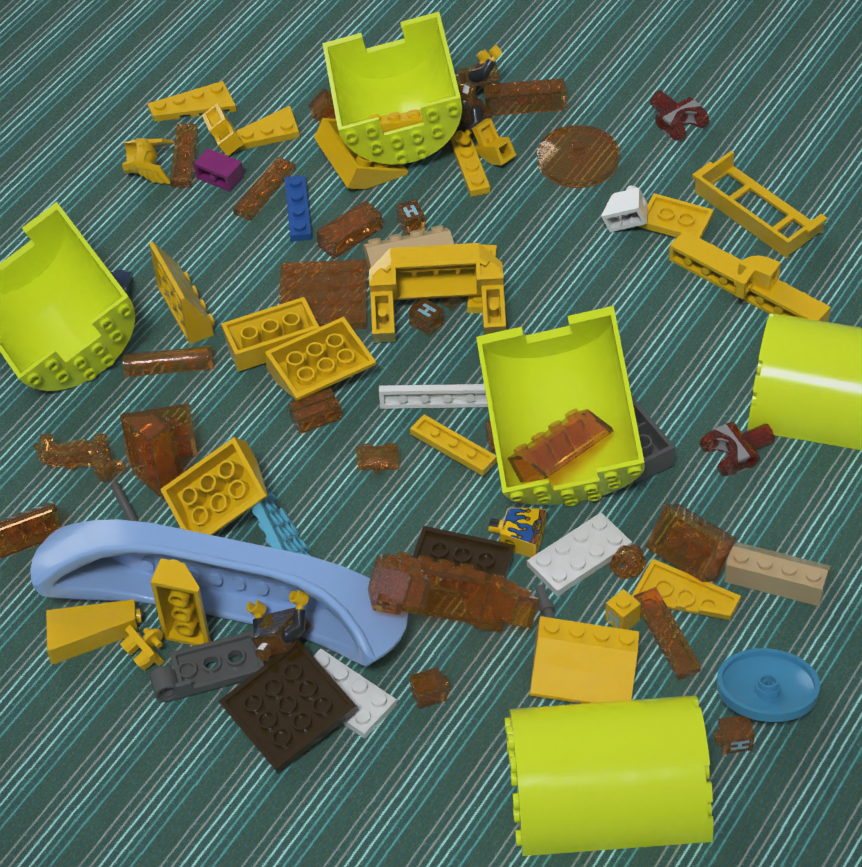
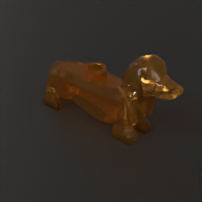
M40 434V445L37 443L33 445L39 454L38 459L47 466H65L68 469L82 466L94 467V472L100 481L109 480L115 473L126 470L125 463L111 460L109 444H105L108 440L107 434H94L93 442L80 439L61 444L50 442L54 438L53 434Z

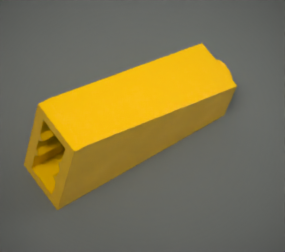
M132 599L46 610L47 652L51 664L60 663L124 639L129 635L125 631L129 625L139 632L138 623H142L141 608L137 609L135 600Z

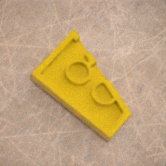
M290 106L236 130L244 143L240 150L300 138Z

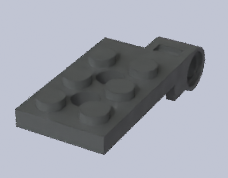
M254 630L170 652L173 668L168 666L159 667L150 674L156 700L161 702L171 701L245 681L264 666L260 650L257 649L253 642ZM238 655L242 657L238 662L230 661V658ZM210 662L218 663L213 669L205 667Z

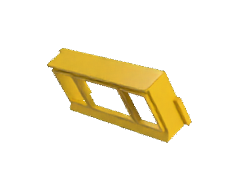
M732 151L715 163H707L692 174V178L695 179L696 194L787 259L790 254L818 233L823 234V226L827 221L826 216L820 214L812 221L734 167V152ZM727 174L744 185L730 196L714 186L716 182ZM751 190L785 214L786 217L771 227L736 202V200ZM792 221L802 226L800 230L789 238L779 232Z

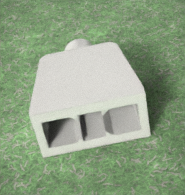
M631 185L626 188V191L617 192L611 196L601 215L609 232L647 224L648 204L641 189Z

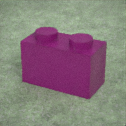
M207 149L194 163L196 179L231 192L244 177L241 161L211 149Z

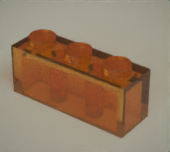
M365 200L317 230L318 246L330 257L336 259L383 229L382 213Z

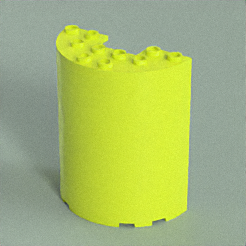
M439 12L400 22L404 39L367 49L362 33L322 43L338 131L345 144L359 156L376 163L389 165L415 162L430 156L442 148L457 130L462 114V102ZM418 109L421 111L424 122L383 132L379 117L367 119L375 114L383 116L392 112L406 113L410 110Z
M56 202L22 227L31 241L0 263V352L19 380L29 387L44 391L64 390L93 380L98 374L114 364L129 342L135 324V311L132 301Z
M614 306L568 316L569 326L525 335L523 328L517 327L476 337L502 492L510 501L531 505L565 504V506H575L580 501H598L602 499L603 495L631 484L643 473L645 462Z
M770 313L758 359L747 431L862 450V328Z
M697 696L509 710V717L505 718V732L507 733V753L509 755V764L511 765V785L517 786V793H513L514 823H519L520 830H515L516 846H522V856L713 842L712 782L707 781V779H710V759L701 707H699Z

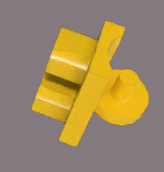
M131 625L125 629L129 635L120 645L129 655L134 654L139 648L142 649L133 659L142 670L145 671L153 663L160 666L165 662L153 648L155 646L158 649L163 645L161 642L163 633L160 629H150L147 627L143 630L144 637Z

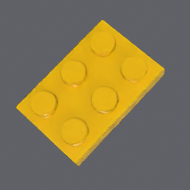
M654 193L648 203L647 224L640 225L639 227L676 238L685 230L702 239L713 218L714 210Z

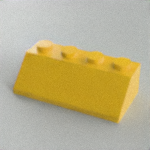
M305 297L221 323L231 358L238 372L266 363V351L319 328Z
M161 558L150 583L164 639L193 646L211 642L198 584L185 563L174 559L167 560Z

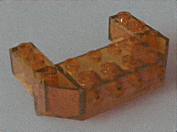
M398 551L397 554L385 553L377 555L368 586L369 598L374 611L401 615V612L404 611L468 622L479 629L502 632L505 621L511 625L532 628L540 600L531 595V590L519 587L518 583L507 580V577L496 573L490 575L483 571L475 570L473 565L466 563L456 566L454 562L445 559L434 562L433 558L424 555L413 558L411 554L403 551Z

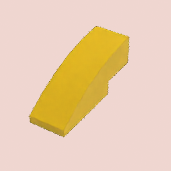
M218 103L202 114L208 130L227 156L244 144Z

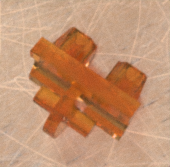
M386 443L384 446H373L372 444L356 446L357 470L374 469L375 473H380V469H399L398 446H395L394 443Z

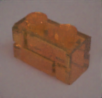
M331 388L320 390L313 395L288 403L290 417L299 434L342 419L340 404Z

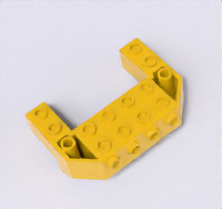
M480 243L390 248L369 269L373 342H396L394 300L481 295L484 335L506 330L502 262Z

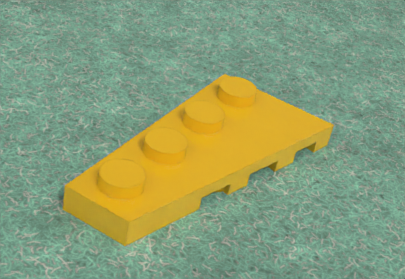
M223 81L147 103L154 122L180 119L181 115L196 117L199 116V113L206 112L217 103L223 110L229 109V112L237 111L236 105Z
M653 558L632 594L641 604L726 620L732 619L741 602L740 595Z

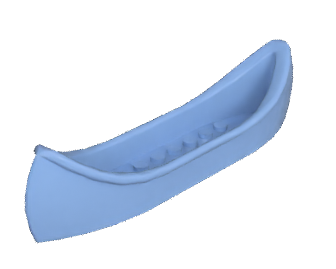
M119 519L92 520L60 527L38 547L30 568L33 587L44 597L105 601L134 599L138 603L156 605L150 581L161 558L178 560L185 563L200 588L205 615L252 625V620L255 619V616L247 611L248 602L256 605L255 600L257 599L266 605V612L262 615V618H264L266 614L296 608V604L289 601V595L293 590L296 592L301 590L309 596L308 603L303 606V610H306L305 627L311 626L304 632L301 638L328 648L363 666H369L391 651L401 640L407 627L408 605L405 598L371 578L346 567L305 554L149 522ZM293 613L279 616L289 617L284 620L285 622L277 629L278 631L286 628L293 622ZM283 621L275 622L274 626L280 625Z

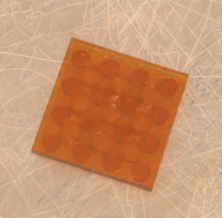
M366 259L281 263L279 305L305 297L319 327L344 317L352 329H367Z

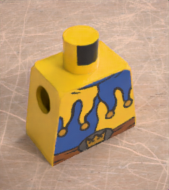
M510 507L507 509L504 520L490 519L488 531L500 534V542L514 544L515 553L531 558L538 553L546 527V509Z

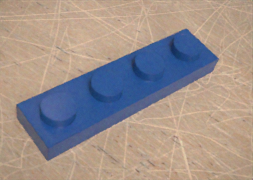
M305 175L285 177L291 242L312 240Z

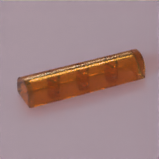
M212 346L123 354L125 377L214 369Z

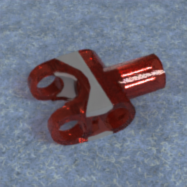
M659 90L650 99V104L660 112L655 116L657 126L676 141L686 138L684 125L691 124L701 128L709 125L707 112L691 97L677 103L665 92Z
M730 422L707 433L701 439L700 447L705 452L722 451L727 453L728 455L720 461L717 469L721 475L729 476L755 466L760 460V455L756 449L773 443L775 437L768 424L760 425L742 433L734 422Z

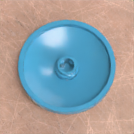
M755 648L738 652L722 663L717 675V691L722 701L730 709L742 716L764 722H783L799 718L814 708L819 698L820 680L813 667L794 654L777 649Z

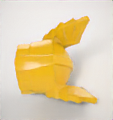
M136 138L135 140L124 142L127 161L122 163L123 172L125 174L139 173L140 176L147 180L149 179L153 183L170 184L171 180L165 174L162 167L156 165L158 157L154 148L173 145L174 141L163 138Z

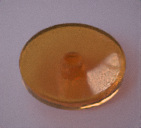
M570 125L558 128L547 134L541 140L537 149V164L542 174L550 181L565 187L586 188L598 185L609 179L619 166L620 151L617 142L607 132L592 126Z

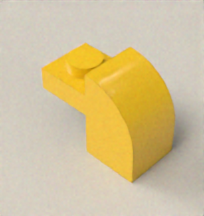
M486 118L472 128L478 142L475 149L488 163L503 165L516 156L510 138L498 136L491 118Z
M750 256L743 259L739 263L738 275L734 282V286H736L735 296L744 299L753 285L770 291L779 279L781 262L765 256Z

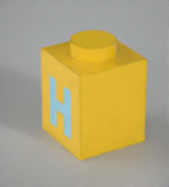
M622 589L606 602L605 620L614 628L629 630L640 621L641 603Z

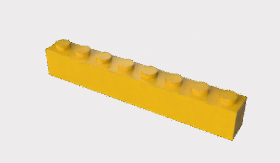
M684 230L670 244L669 260L735 295L736 286H734V282L738 275L739 263L742 260ZM780 280L776 281L770 291L753 285L745 298L742 299L769 314L775 313L829 322L830 306Z

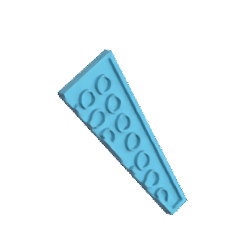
M266 488L268 497L252 509V513L260 522L258 524L259 527L266 534V542L272 548L311 556L308 553L310 548L298 537L299 532L283 508L278 509L274 503L277 499L276 496Z

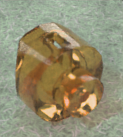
M634 544L620 546L612 556L610 569L621 579L639 576L646 566L643 550Z

